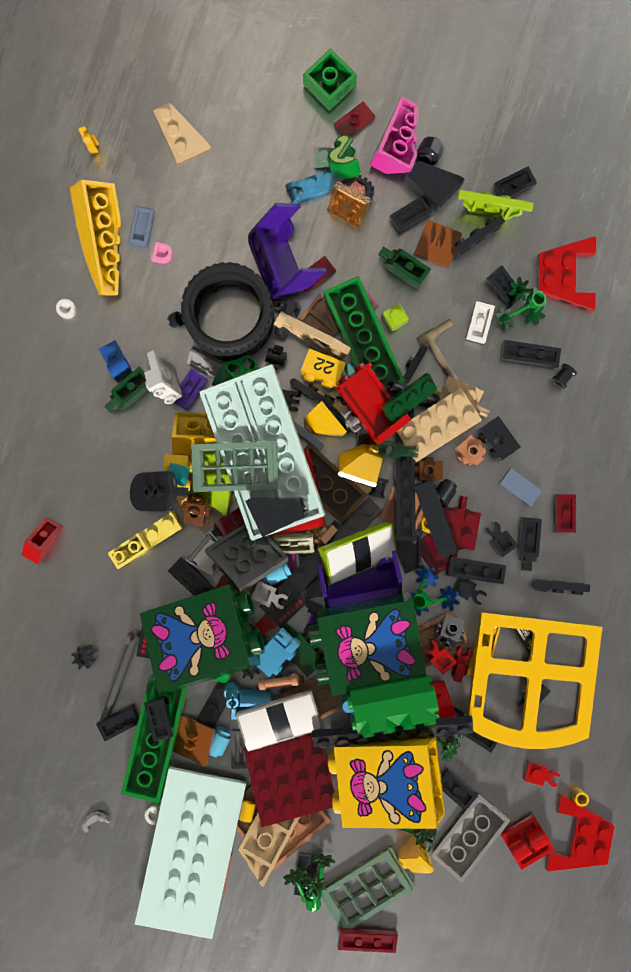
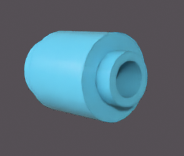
M285 563L265 576L263 580L265 584L269 583L273 586L287 579L292 573L288 564Z
M217 726L209 755L213 757L223 756L231 739V732Z

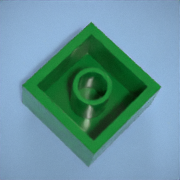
M331 48L303 73V85L329 111L356 86L357 74Z

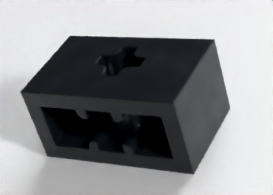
M499 416L477 430L478 439L488 446L490 456L494 460L497 459L498 462L521 448ZM495 437H500L499 443H494Z

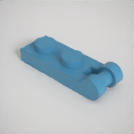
M330 170L296 182H289L285 187L287 192H290L291 203L297 204L339 189L341 183L338 177L333 176ZM302 189L303 193L298 194L297 190Z

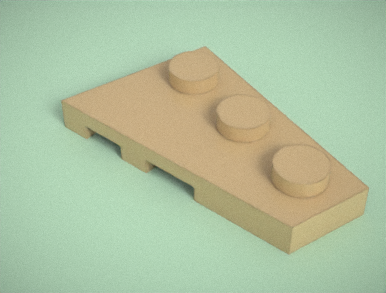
M171 103L153 110L177 164L211 149L209 143Z

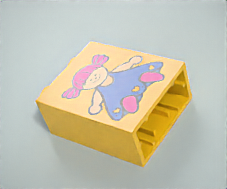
M429 736L425 739L409 738L405 741L398 739L389 740L383 743L375 741L368 742L367 744L336 745L334 750L329 752V771L331 774H337L338 789H335L333 792L332 804L334 812L341 814L342 828L437 829L445 816L436 736Z

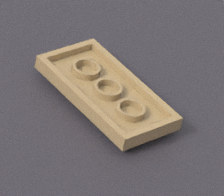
M462 388L411 419V421L397 431V434L415 462H418L482 421Z

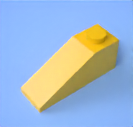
M412 835L397 851L399 864L404 869L408 868L412 873H432L434 868L427 848L421 843L416 845L417 839Z

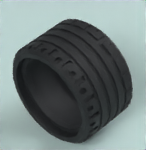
M232 262L215 263L198 271L199 273L195 274L188 282V287H185L184 294L182 295L183 302H181L182 320L194 342L204 352L226 361L235 360L247 355L251 356L258 352L257 350L261 349L268 341L267 338L271 335L274 323L273 303L264 280L257 273L255 274L254 270L247 268V266H241L239 263ZM234 285L250 291L260 303L259 319L255 327L247 335L233 341L216 340L204 333L200 328L198 315L205 297L216 288Z

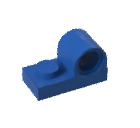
M116 340L99 348L107 363L108 371L117 383L123 381L133 372Z

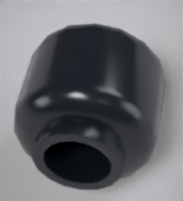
M425 137L417 149L418 160L432 166L436 165L444 153L443 143L437 137Z

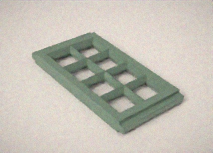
M277 441L191 444L194 492L279 489ZM249 449V464L237 465L236 450ZM253 449H266V464H254ZM220 450H232L233 465H220ZM203 451H215L216 465L204 466ZM250 468V483H238L237 469ZM254 468H267V483H255ZM216 469L217 484H204V470ZM220 469H233V484H221Z
M390 846L325 886L327 891H322L321 898L339 928H354L416 887L406 870L399 864L398 857ZM386 859L392 872L382 877L375 864ZM371 868L378 881L367 886L360 874ZM395 874L402 887L391 893L385 880ZM357 877L364 889L353 896L346 883ZM381 883L388 896L377 903L370 890ZM343 886L349 899L338 904L332 891ZM367 893L373 906L362 911L356 898ZM352 901L359 914L348 920L341 908Z

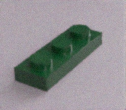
M425 373L382 404L381 408L388 421L394 423L438 389L431 375Z

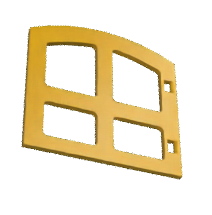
M480 612L467 716L472 715L473 731L495 742L526 749L562 747L589 738L602 627ZM506 627L531 630L533 637L530 659L528 661L492 658L491 648L494 628ZM483 633L488 634L487 646L482 645ZM549 633L585 637L583 661L580 667L545 663L547 636ZM490 673L527 677L522 724L519 730L502 726L483 716L487 679ZM543 679L579 682L576 718L573 725L548 731H536ZM475 695L480 696L479 707L474 706Z

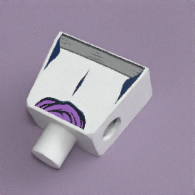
M208 532L187 557L186 561L212 576L218 570L222 573L205 553V549L217 542L218 539L211 532Z

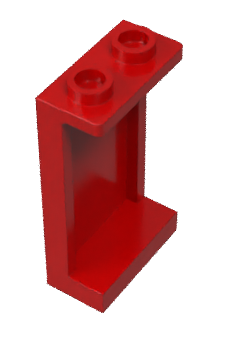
M362 362L353 369L355 371L350 376L346 374L338 380L340 384L335 388L374 442L381 444L411 421V418L406 413L394 423L388 421L381 405L392 397L370 368L372 364L370 362L366 364Z

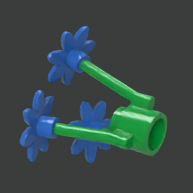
M424 565L422 571H415L420 576L416 579V582L422 583L416 590L417 594L414 592L411 594L417 616H421L422 610L429 612L427 605L432 606L442 602V609L449 606V609L453 611L454 604H460L455 599L459 592L452 593V587L448 586L447 591L443 588L440 589L443 596L430 600L429 594L424 592L423 588H427L428 584L435 587L436 583L434 580L440 577L433 574L434 568L427 570Z

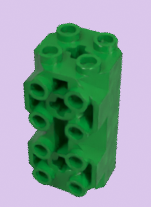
M425 675L350 690V694L346 696L349 710L353 709L354 714L350 715L353 731L357 730L358 734L363 735V738L375 736V732L383 731V734L393 733L397 726H403L404 730L416 728V724L424 723V726L436 724V719L439 718L437 711L439 710L434 686L430 685V681H432L431 676Z

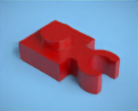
M431 639L433 648L429 650L423 646V650L427 654L433 655L429 660L444 675L457 661L444 647L438 650L437 642Z
M527 761L523 780L539 786H544L546 781L550 786L557 787L558 784L551 781V778L553 776L560 777V774L555 770L547 772L548 767L546 765Z

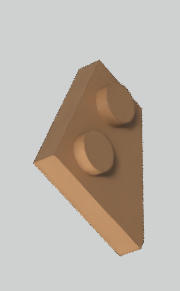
M319 293L298 320L334 337L338 329L331 318L322 295Z

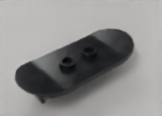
M172 471L142 472L137 474L131 482L130 500L132 506L139 511H171L174 501H177V496H188L189 488L177 487V481H175Z

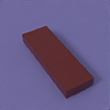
M340 928L337 947L338 950L396 953L398 933L397 931Z

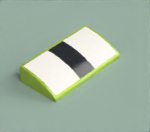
M383 522L318 548L327 584H334L377 566L380 559L384 557L392 558V551L396 550L393 524Z

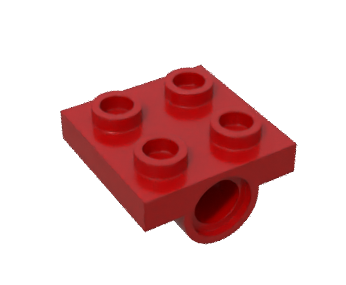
M533 814L500 834L521 870L555 850Z

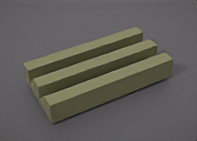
M313 533L274 535V543L285 554L314 553L315 551Z

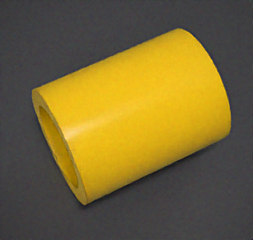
M580 788L572 789L570 793L571 798L577 805L586 806L589 802L588 795Z
M242 801L239 815L240 821L252 822L255 802Z

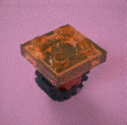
M362 175L352 179H343L342 183L337 181L327 211L359 228L364 222L374 195V186H371L372 182H367L368 178L366 177L362 179Z

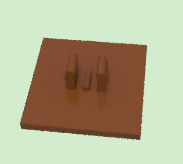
M427 219L414 255L449 268L453 258L454 244L460 240L462 233Z
M183 715L174 752L206 767L215 729Z

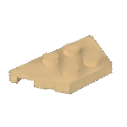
M258 812L255 815L238 850L261 886L264 887L300 817L261 828Z

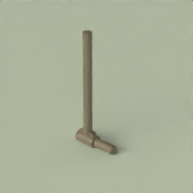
M448 319L437 327L431 328L418 336L417 341L420 345L429 346L447 376L458 379L435 343L438 334L453 326L451 319Z

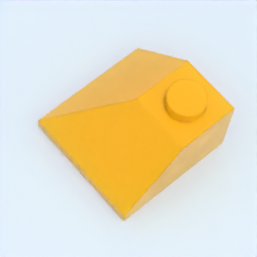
M322 401L304 417L306 423L303 425L309 433L314 432L315 435L341 438L346 435L347 431Z
M362 444L339 453L338 475L375 487L383 460L382 449L376 445Z

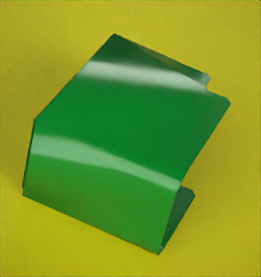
M250 355L222 363L212 385L216 386L260 368ZM246 359H248V361L251 364L249 366L250 369L243 366V363L246 361ZM237 367H240L241 371L239 374L232 373Z

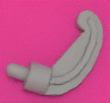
M93 812L83 822L82 830L87 833L89 831L88 826L95 821L100 820L101 822L109 823L110 819L103 812Z

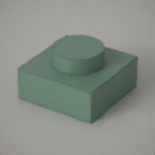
M315 147L314 169H330L327 157L334 148Z

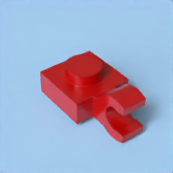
M461 646L456 648L454 659L457 663L451 670L454 682L462 683L463 676L467 674L465 661L472 656L470 647L467 648L465 654L461 653Z

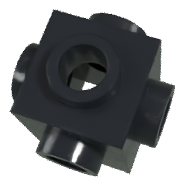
M446 614L435 627L434 633L437 634L435 641L447 648H453L457 643H461L464 637L462 629L465 621Z

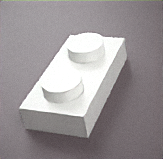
M476 301L466 336L467 340L482 344L486 342L495 306Z

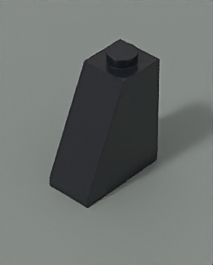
M421 161L413 165L410 172H405L404 182L419 197L423 196L426 203L435 212L462 187L465 180L462 176Z
M255 497L245 501L262 537L309 515L307 512L309 507L301 497Z

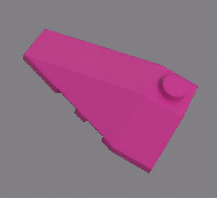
M403 96L400 97L369 165L385 174L404 173L412 170L417 157V104Z

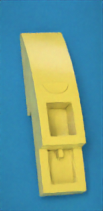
M170 512L142 532L137 533L110 551L108 555L116 568L120 569L164 542L184 527L175 512Z

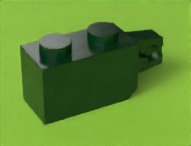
M383 246L378 256L385 260L384 264L387 266L388 271L416 290L420 288L431 268L400 248L391 251Z
M139 366L112 389L111 400L104 406L109 413H113L118 408L120 410L129 408L149 391L145 385V371Z
M286 623L283 626L284 630L301 642L295 650L297 653L292 658V661L308 678L316 671L315 661L325 660L323 658L324 653L319 647L314 648L311 646L310 637L306 632L303 634L301 631L297 632Z

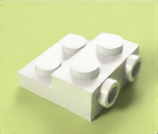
M152 350L147 353L150 370L145 372V385L150 392H153L154 396L164 399L166 404L174 403L182 397L174 365Z

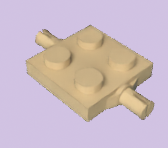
M448 376L445 385L441 389L437 388L438 390L433 393L438 395L441 401L462 388L478 414L487 418L490 410L480 406V399L484 393L483 390L451 376Z

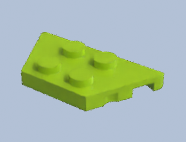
M459 190L458 196L459 200H463V205L469 213L494 218L502 216L504 220L522 215L523 210L531 212L534 205L532 202L511 199L507 195L493 196L489 192L477 193Z
M203 451L204 466L216 465L215 451ZM220 453V465H225ZM216 469L204 470V484H217ZM220 469L221 484H231L227 470ZM192 483V493L208 497L209 505L223 515L229 514L231 491L194 492Z

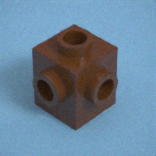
M433 457L422 458V461H418L417 465H415L417 480H422V482L431 479L443 480V461H433Z
M200 494L189 495L187 501H184L182 505V512L185 513L184 524L203 527L211 512V505H208V497Z

